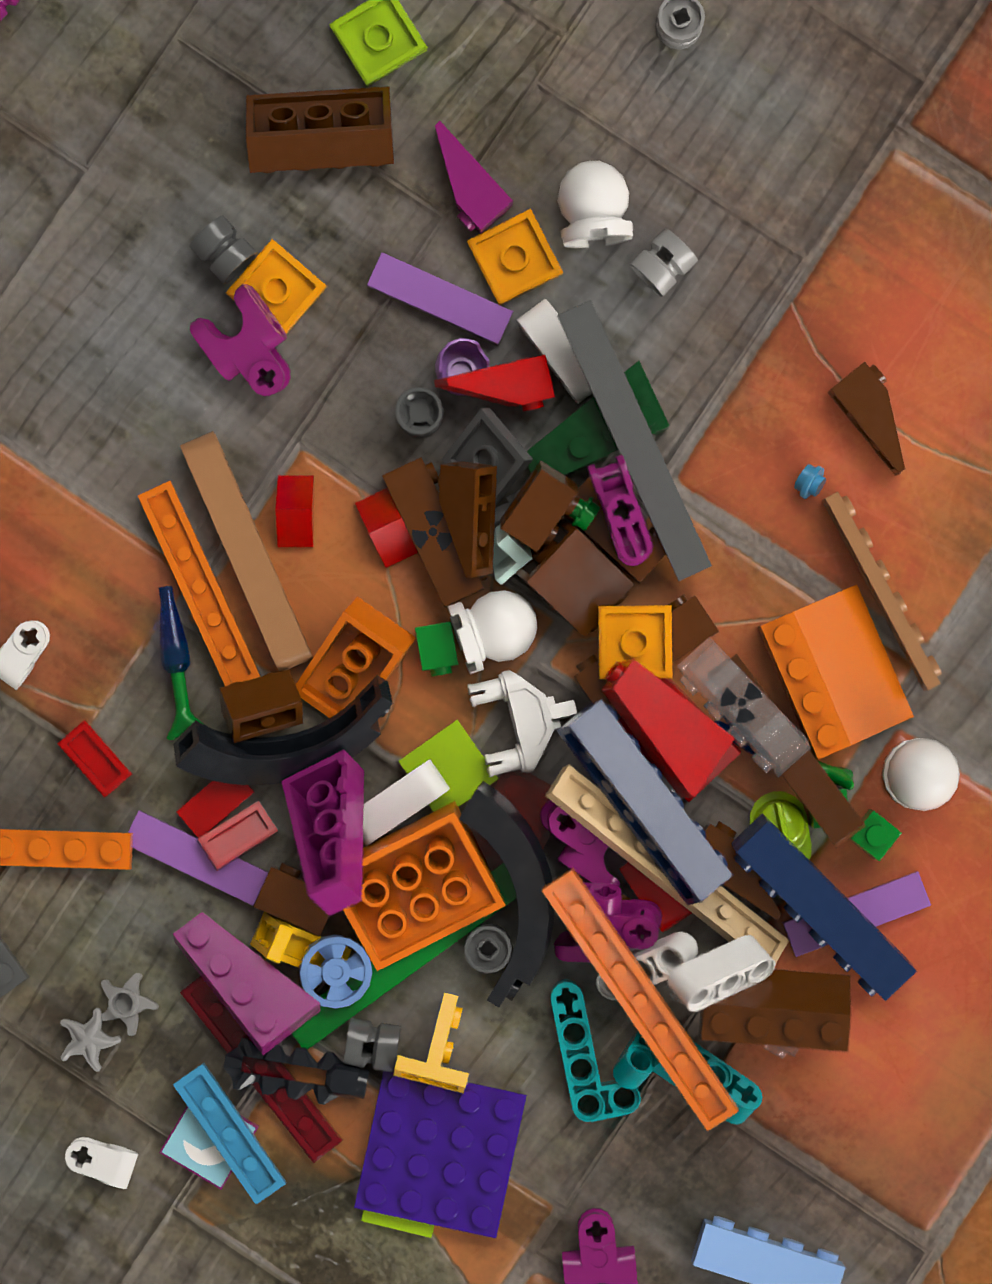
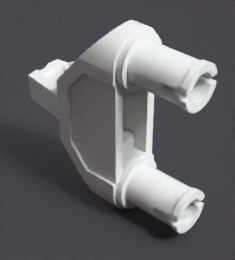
M510 670L502 671L496 679L467 684L469 695L484 692L483 694L471 696L470 702L472 707L501 699L507 702L517 740L514 749L484 755L486 765L501 762V764L487 768L489 777L519 769L525 773L533 772L554 730L561 727L560 720L577 714L574 700L555 704L554 696L546 697L544 693Z

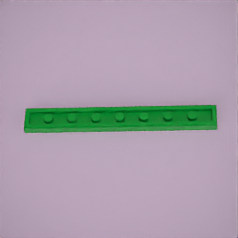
M504 862L491 870V873L507 906L517 896L511 876ZM501 909L379 971L376 970L370 959L372 968L370 985L359 1000L350 1006L336 1009L320 1005L321 1011L295 1030L292 1035L301 1047H305L308 1050ZM350 977L346 984L354 991L359 989L363 981ZM329 988L319 996L326 999Z

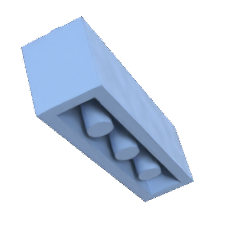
M714 1216L713 1221L703 1220L691 1258L693 1266L750 1284H841L845 1271V1266L841 1261H838L839 1255L824 1249H818L817 1254L803 1250V1243L789 1238H783L782 1243L768 1239V1232L754 1227H749L747 1232L733 1228L735 1222L719 1216Z

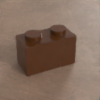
M540 460L501 517V529L537 552L543 543L548 546L558 533L559 527L556 524L563 514L569 516L579 502L580 498L576 496L578 494L577 483Z
M289 669L271 672L243 682H234L229 686L219 688L221 712L234 743L303 724L302 699Z
M283 862L280 868L273 865L253 907L321 936L330 916L309 897L305 879L299 877L302 871Z

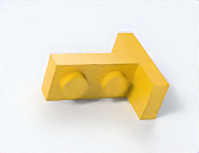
M264 912L250 945L270 960L278 963L283 961L299 968L309 945L322 936L286 923L280 918ZM346 946L342 958L347 960L352 949ZM317 951L309 963L321 967L325 958Z
M448 993L443 995L427 1062L398 1055L393 1076L464 1093L469 1073L441 1066V1063L449 1064L454 1043L447 1041L450 1028L458 1029L463 1009L456 1006L458 996Z

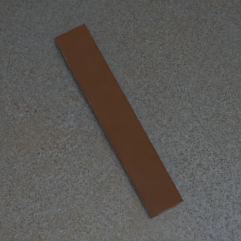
M737 654L708 674V678L721 695L727 688L737 697L735 704L729 706L737 716L740 709L747 707L756 717L750 722L743 723L835 847H838L866 827L865 823ZM748 683L755 685L760 690L763 698L748 701L744 696ZM740 698L746 700V705L743 707L738 705Z

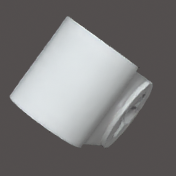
M39 621L21 623L16 627L7 642L0 648V679L15 690L28 677L35 662L50 641V633L44 623ZM36 629L38 632L35 637L39 640V643L27 645L25 642L28 637L24 632Z
M89 1137L76 1138L71 1142L65 1154L66 1164L72 1171L121 1189H127L138 1157V1153L114 1144H107ZM82 1146L88 1148L87 1154L92 1156V1159H86L82 1164L77 1162L78 1155L74 1154L73 1150L79 1151Z

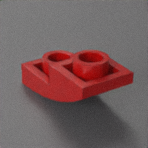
M629 862L619 868L639 900L651 901L660 908L662 921L659 929L662 933L692 914L691 911Z

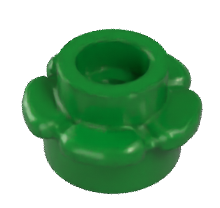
M590 496L587 501L582 498L579 499L575 509L569 515V517L574 519L572 526H578L584 531L588 528L600 509V506L592 501L594 497Z

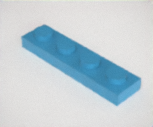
M202 1063L173 1084L255 1204H258L287 1183L205 1063Z

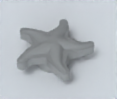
M135 973L125 983L123 988L113 986L109 980H102L101 982L102 988L109 999V1006L102 1013V1021L120 1018L126 1024L129 1036H134L137 1032L138 1013L145 1009L157 1010L159 1008L158 1003L140 995L139 982L143 978L141 973Z
M100 1008L93 1010V1017L86 1024L69 1019H63L60 1022L61 1026L69 1030L72 1041L61 1055V1060L67 1061L72 1055H83L96 1072L102 1068L99 1063L101 1049L116 1045L122 1040L119 1035L112 1037L101 1030L102 1013Z

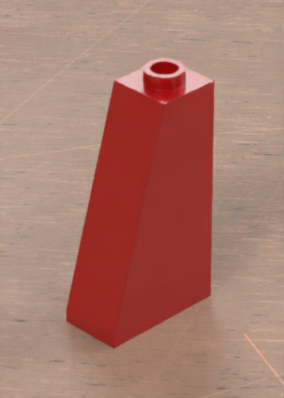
M635 659L625 660L621 663L619 661L616 662L605 676L608 682L602 689L603 693L674 791L682 798L695 797L735 738Z

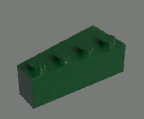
M637 361L624 374L652 435L655 436L668 430L670 425L640 361ZM594 397L527 450L528 454L533 458L527 469L531 475L541 460L567 477L619 452Z

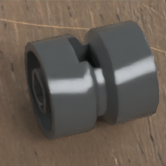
M224 215L219 216L208 224L192 240L189 247L202 261L210 260V270L223 284H226L238 276L255 259L258 253L245 238H235L237 230Z
M416 387L407 390L400 396L396 404L395 413L399 426L406 434L413 438L429 437L437 432L442 424L443 409L441 401L434 392L427 388Z
M484 923L468 934L464 951L466 960L471 967L479 972L493 973L506 966L511 956L512 946L509 935L502 927L497 924Z
M351 1018L343 1064L364 1067L367 1063H371L375 1070L394 1072L401 1026L381 1023L378 1027H373L371 1021ZM364 1042H374V1047L370 1048L364 1045Z

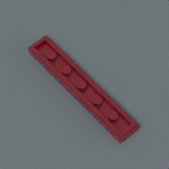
M201 976L180 992L227 1053L238 1047L242 1037L250 1040ZM243 1057L241 1071L296 1080L281 1062ZM259 1083L252 1084L313 1163L342 1142L343 1139L307 1093L295 1100L289 1098L285 1086H281L274 1093L263 1095Z

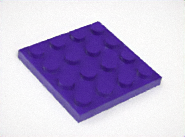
M383 1071L354 1208L496 1238L527 1095L467 1082L464 1093L393 1076L394 1072Z

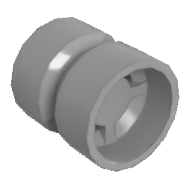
M699 0L663 1L656 21L657 36L663 44L669 48L680 50L689 48L696 43L701 35L705 19L704 9Z
M667 228L651 242V251L643 250L630 263V267L636 275L661 297L676 284L675 276L677 274L685 275L698 262L697 257L689 247ZM666 257L670 260L667 265L662 261Z

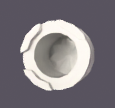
M602 161L581 162L568 170L560 183L557 199L561 214L570 223L569 227L561 230L564 247L589 248L588 240L605 239L606 246L632 240L633 223L622 219L629 203V190L623 175L613 166Z
M505 590L489 592L478 598L470 610L465 609L462 602L447 606L451 614L450 619L460 650L464 651L467 660L466 667L469 674L484 670L482 661H485L486 658L498 662L514 660L525 653L534 642L537 632L536 613L531 604L517 593Z
M925 738L906 740L892 748L884 761L882 778L891 798L905 808L921 811L939 808L949 801L958 788L960 776L957 759L949 748L936 740Z

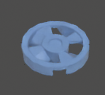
M335 934L321 937L309 945L299 966V976L304 990L320 1002L321 1006L336 1009L350 1006L364 995L370 985L372 968L370 958L359 943L350 938ZM346 945L356 951L347 960L342 958ZM317 951L325 958L321 967L309 963ZM350 977L363 981L358 990L352 991L346 984ZM323 981L330 985L326 999L317 995L313 990Z

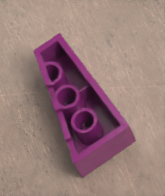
M342 750L281 781L308 895L329 916L362 900L364 769L345 750Z
M203 912L173 933L175 944L262 1055L266 1054L321 1011L320 1002Z

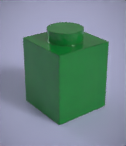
M451 621L416 627L415 631L422 671L430 670L431 677L453 673L451 666L459 664Z
M869 809L861 818L866 827L850 837L849 840L874 860L880 861L902 832L877 812Z

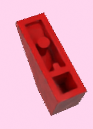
M546 354L434 380L435 387L508 407L522 405L523 411L544 407L543 400L555 397Z

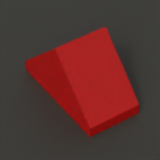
M278 475L275 507L278 548H314V475Z
M388 488L355 503L385 568L418 553Z

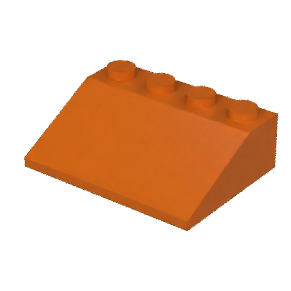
M857 584L757 627L810 751L816 760L914 717Z
M455 801L363 848L362 900L343 909L377 971L506 906L470 827L459 820L462 813Z

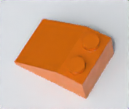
M357 596L344 610L296 683L300 697L328 718L333 717L351 703L377 675L387 681L416 640V637Z

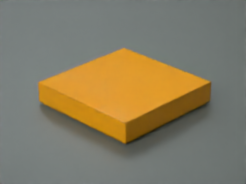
M531 209L467 240V244L500 306L563 274Z
M271 239L225 294L234 301V294L239 286L242 284L252 286L287 334L324 292L327 285L275 240Z
M672 605L598 606L599 679H605L607 672L616 662L619 661L621 663L630 659H635L658 678H672Z

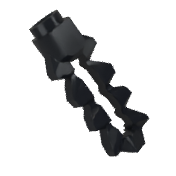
M242 1037L238 1047L225 1055L223 1066L232 1078L233 1089L239 1090L258 1082L262 1094L269 1095L274 1093L279 1087L285 1086L287 1096L295 1100L313 1089L318 1104L323 1105L337 1097L364 1099L369 1070L360 1069L357 1066L344 1065L338 1056L330 1051H327L318 1063L305 1047H296L289 1056L285 1054L282 1046L277 1044L266 1054L262 1055L254 1043ZM243 1057L327 1070L325 1085L241 1071Z

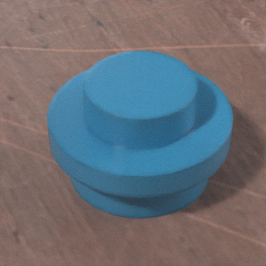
M808 464L802 470L794 485V488L800 492L802 498L807 499L810 495L816 497L826 483V478L823 477L824 468Z

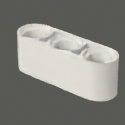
M544 299L516 319V321L539 354H546L548 366L574 401L579 404L591 395L592 392L558 320V313Z
M431 759L364 804L363 842L366 846L450 790V787Z
M676 932L657 940L648 949H635L631 952L655 985L667 980L670 973L677 966L695 958L698 954V946L694 938L689 934ZM598 975L596 986L601 995L610 1000H617L601 976Z
M746 935L677 966L670 973L667 984L690 1011H698L762 982L773 972L775 961L752 935Z

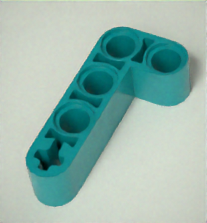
M570 979L558 981L552 987L550 999L574 1114L584 1122H594L633 1113L640 1104L638 1088L631 1089L634 1093V1098L626 1106L618 1105L613 1100L615 1092L622 1087L616 1080L600 1082L582 990L576 982ZM563 988H569L570 993H577V997L572 998L571 1003L573 1012L581 1010V1016L569 1015L559 1019V1014H566L564 1002L561 1000L557 1001L556 999L557 996L562 995ZM577 1023L584 1028V1035L579 1041L571 1042L564 1037L563 1031L568 1024ZM585 1059L591 1064V1071L587 1076L577 1077L572 1074L571 1065L575 1060ZM584 1095H593L598 1099V1106L591 1113L582 1112L578 1108V1101Z
M637 1030L614 1065L613 1076L616 1082L626 1089H636L654 1072L677 1088ZM694 1042L738 1106V1112L725 1121L737 1125L743 1123L762 1103L763 1097L760 1088L753 1081Z

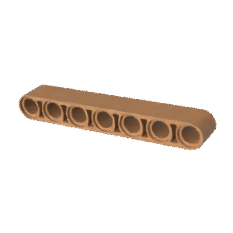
M211 431L180 445L278 671L291 669L313 659L306 639L215 432Z

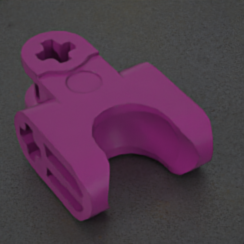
M242 284L236 289L234 294L235 304L239 307L243 316V326L239 334L234 337L225 335L216 328L213 322L205 318H197L191 322L190 332L212 364L226 380L230 381L241 373L257 394L271 396L285 389L291 379V370L287 362L275 348L285 341L287 336L257 291L250 285ZM273 370L276 375L272 378V381L267 383L264 377L268 371Z
M623 455L616 456L617 462L597 469L592 464L587 466L596 497L600 500L618 559L625 565L638 566L651 553L652 542L640 506L633 492V484ZM613 475H618L617 477L605 481L602 480ZM619 505L623 509L629 510L626 519L622 520L621 516H615V510Z
M548 800L540 812L541 823L550 833L566 843L557 859L569 868H574L578 874L592 883H608L620 887V881L612 876L604 865V854L609 846L558 805ZM560 813L567 817L564 823L557 820Z
M584 883L628 948L648 949L657 942L662 912L655 903L638 899L622 900L621 889L614 884ZM569 930L562 932L554 942V953L559 960L565 962H590Z
M601 1208L586 1210L578 1220L580 1250L562 1252L564 1284H638L634 1245L616 1247L614 1224L609 1213ZM593 1221H599L601 1227H606L600 1230V1236H593L591 1230H586L592 1228Z

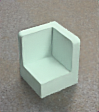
M499 524L494 532L493 568L495 580L501 585L532 559V553L529 546L503 531L501 524Z

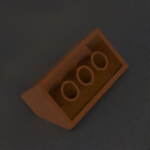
M390 86L246 95V144L250 173H273L275 171L287 170L308 171L319 168L343 169L352 166L368 165L378 167L384 164H394Z
M774 969L762 982L701 1009L698 1036L701 1040L848 1052L851 1022L850 975Z

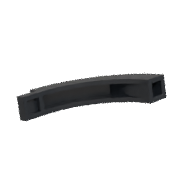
M377 675L351 703L330 719L312 728L284 736L254 737L234 743L231 734L212 729L195 720L173 744L176 767L209 780L228 784L271 785L281 784L282 780L342 750H345L351 757H354L381 735L378 719L384 717L393 704L389 683Z
M483 781L475 790L459 820L484 837L504 862L516 891L519 911L518 935L514 951L505 971L487 1001L499 1008L505 998L510 1001L514 999L523 982L530 986L536 977L550 945L555 909L542 892V888L552 882V876L545 853L536 834L516 807L499 791Z

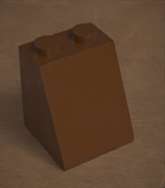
M561 517L556 524L559 530L553 541L548 546L543 543L538 552L531 548L532 559L519 569L515 575L572 628L586 637L589 632L598 629V606L619 605L626 599L629 593L628 590L634 584L575 526H572V524Z

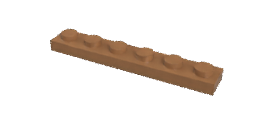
M839 492L823 499V504L923 691H928L940 685L941 683L937 676L941 675L942 672L932 655L926 657L920 645L925 641L915 623L909 625L903 612L908 609L898 591L892 593L886 581L890 579V575L881 559L875 561L869 550L873 547V543L864 528L858 530L852 518L856 515V511L847 496L841 498Z

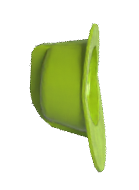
M773 791L762 795L754 803L750 812V824L763 813L810 859L812 844L807 814L803 804L795 796L786 792Z

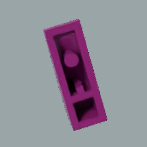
M439 121L435 125V133L455 204L460 211L456 217L468 231L471 232L476 229L481 234L513 206V200L444 124Z

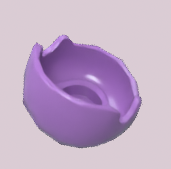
M459 338L448 342L438 353L435 363L437 379L486 368L489 367L490 360L481 349L479 342ZM448 391L449 393L455 394V395H458V396H466V395L459 394V393H456V392Z

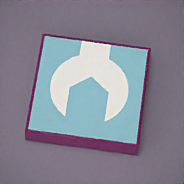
M187 1106L159 1153L217 1188L222 1189L232 1170ZM241 1115L250 1130L255 1134L259 1125Z

